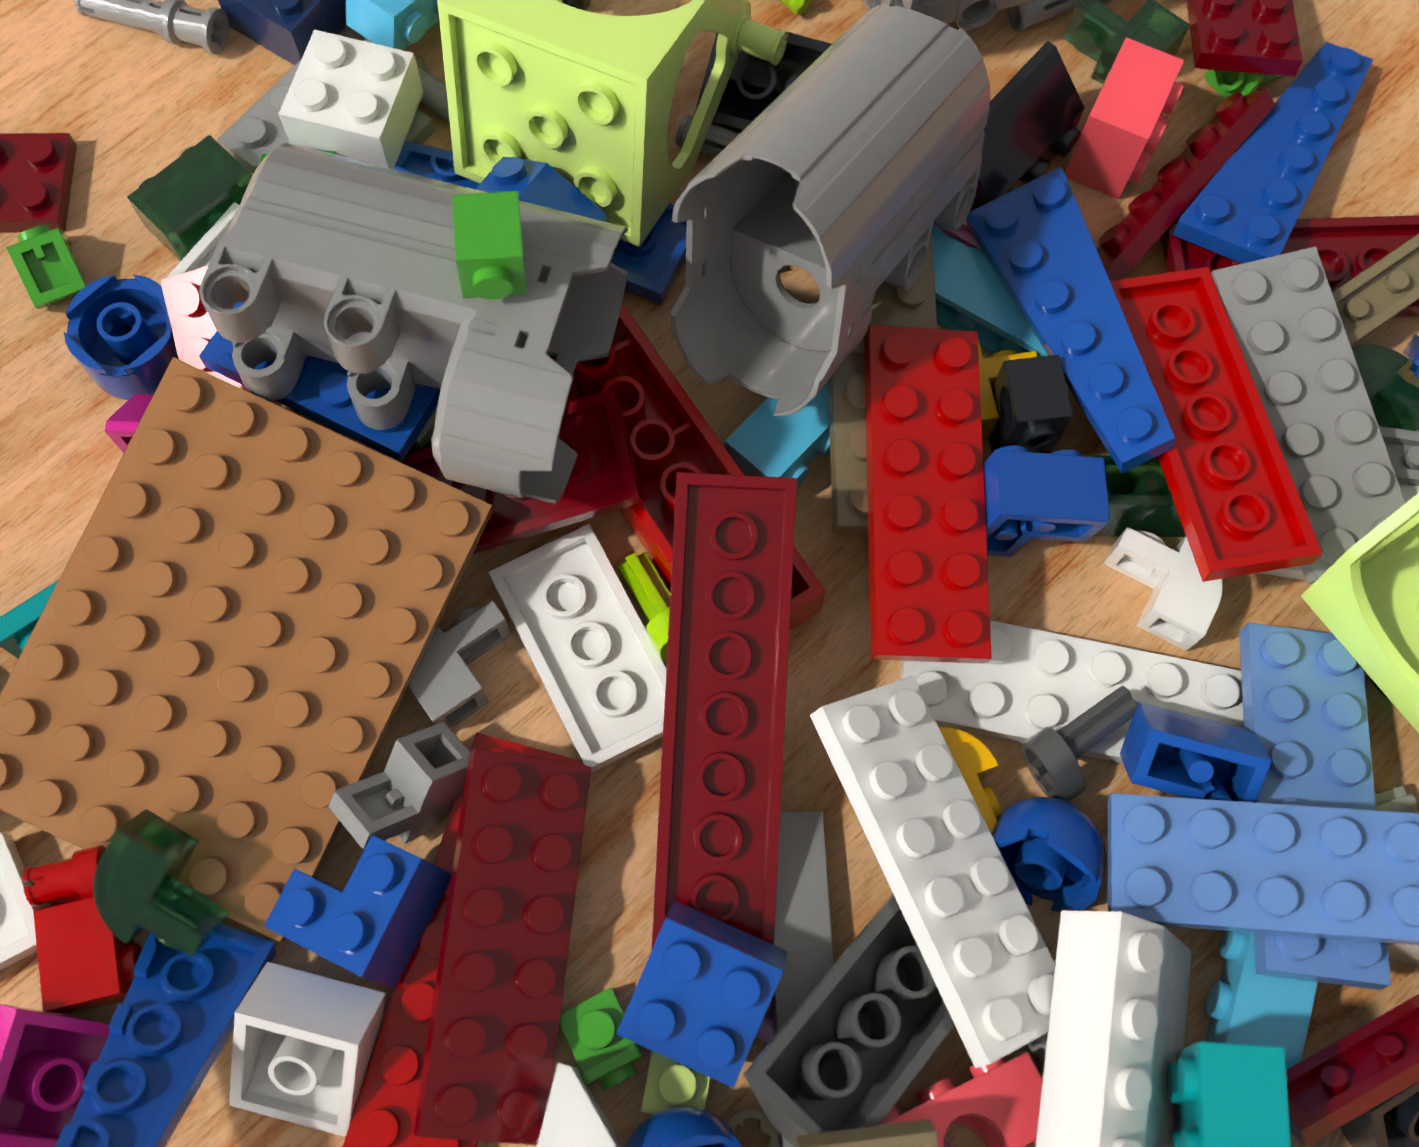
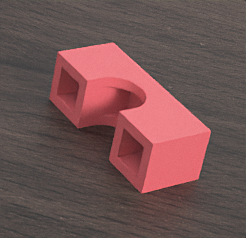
M1028 1052L1010 1061H1007L1004 1056L986 1066L976 1069L974 1065L969 1067L974 1079L956 1088L950 1077H947L921 1090L916 1094L921 1105L903 1114H900L896 1104H894L879 1125L930 1119L937 1131L938 1147H944L946 1130L949 1125L953 1124L966 1126L973 1130L982 1139L986 1147H1024L1037 1139L1043 1080Z

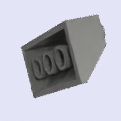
M894 894L888 898L743 1074L770 1123L794 1147H796L795 1136L878 1126L955 1026Z

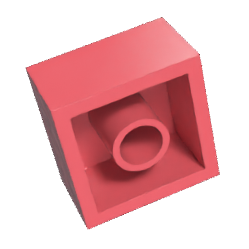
M1125 38L1065 171L1068 179L1116 199H1120L1128 181L1138 184L1151 157L1150 154L1153 155L1167 125L1168 116L1160 113L1163 112L1171 115L1183 90L1184 85L1175 80L1184 60L1130 38Z

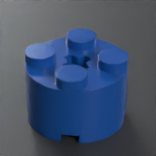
M111 275L91 282L72 299L66 313L69 322L67 334L64 332L68 349L102 390L124 400H129L134 394H154L172 358L178 359L162 286L152 279L140 275H133L135 279L117 280L115 275Z

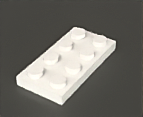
M590 524L488 571L490 579L585 766H591V773L663 737L666 667L649 639L646 629Z

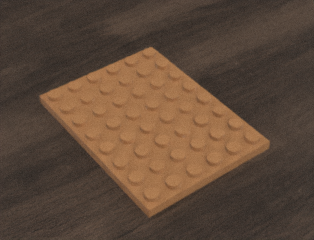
M173 357L0 694V810L82 849L103 845L107 848L112 863L279 942L285 940V937L264 927L294 869L313 877L317 876L342 825L328 807L334 790L364 779L495 508L487 502Z

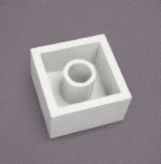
M314 29L278 114L289 142L315 150L335 151L336 155L394 169L424 93L414 53Z

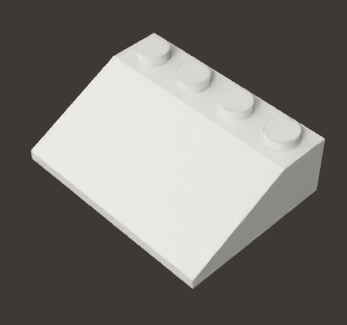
M1061 911L1036 1147H1169L1170 1131H1176L1178 1103H1170L1168 1101L1166 1089L1168 1062H1176V1052L1184 1049L1192 950L1166 927L1124 912Z

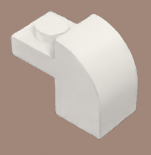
M1127 527L1112 545L1103 564L1153 589L1136 626L1188 651L1207 633L1221 601L1222 579L1202 582L1186 536L1173 550L1165 546L1164 541L1157 535L1147 531H1135Z

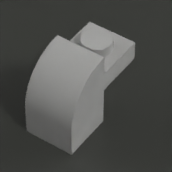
M493 601L482 608L480 606H473L463 611L453 620L452 628L443 633L438 625L409 684L411 691L434 725L444 722L451 729L489 703L482 687L467 665L511 636L505 617Z
M444 722L398 738L384 772L334 790L328 807L363 850L366 848L372 835L384 841L398 835L407 844L438 824L451 811L453 803L464 794L470 751Z

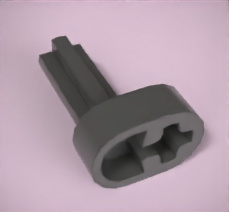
M1119 687L1056 732L1050 727H1044L1021 744V750L1029 770L1040 789L1048 798H1061L1070 802L1086 790V782L1076 758L1132 719L1138 702L1132 698L1130 690L1126 687Z

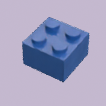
M675 901L665 918L616 1034L734 1088L784 972L787 951Z

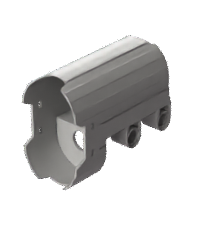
M892 3L870 9L694 177L676 200L671 221L676 223L687 221L685 287L669 313L671 315V327L684 355V359L705 384L710 385L730 375V378L743 387L760 395L778 399L773 416H786L801 411L819 393L864 338L871 322L872 300L874 299L875 291L882 282H887L903 290H909L915 284L927 257L933 223L953 231H958L970 212L976 193L982 164V147L985 137L983 130L987 124L990 110V83L983 58L970 36L961 27L958 30L933 17L904 7L894 6ZM786 265H794L808 271L819 286V301L808 304L793 298L785 290L781 282V268Z
M284 143L269 153L256 168L240 206L235 211L229 228L218 241L199 289L201 301L216 330L223 338L233 342L232 359L234 366L248 392L267 401L280 400L290 394L295 387L307 355L339 363L344 369L348 370L347 388L360 421L372 429L386 430L402 422L408 412L417 384L441 389L435 429L432 435V451L434 459L446 479L522 499L526 496L553 504L558 503L571 477L578 456L573 449L558 438L577 362L609 357L628 271L611 263L619 240L628 231L627 227L519 201L527 294L508 295L497 300H488L480 297L463 298L456 264L452 195L487 192L291 143ZM244 302V304L238 308L228 309L235 303ZM549 356H556V361H553ZM268 360L274 361L273 364H271L267 368L255 369L256 366L259 365L261 362ZM373 390H389L383 397L377 399L366 398Z

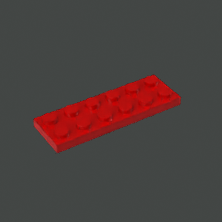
M1204 267L1110 281L1175 436L1174 448L1159 455L1158 459L1202 582L1313 564L1322 555V550L1209 268Z
M869 324L864 336L871 660L984 664L992 659L978 331Z

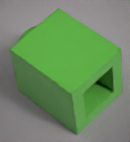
M518 191L452 195L455 254L462 297H480L488 300H497L508 295L527 294Z

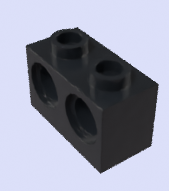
M1059 355L1004 361L992 386L999 418L989 437L991 453L1005 446L1017 445L1026 447L1029 452L1051 454L1073 417Z

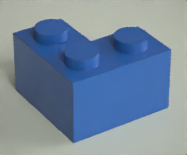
M1013 445L996 449L983 463L987 555L1011 557L1032 538L1085 542L1110 523L1104 458L1082 456L1076 450H1060L1051 454L1029 452L1026 447Z
M1139 701L1120 751L1121 759L1131 783L1167 792L1166 797L1256 802L1272 759L1253 731Z
M372 835L344 890L294 869L264 927L362 978L396 988L451 879L452 873Z

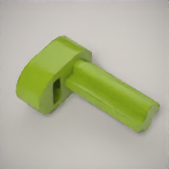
M644 551L636 555L634 552L625 557L626 562L618 566V570L648 619L649 623L646 626L647 635L662 662L667 665L670 591L648 554Z

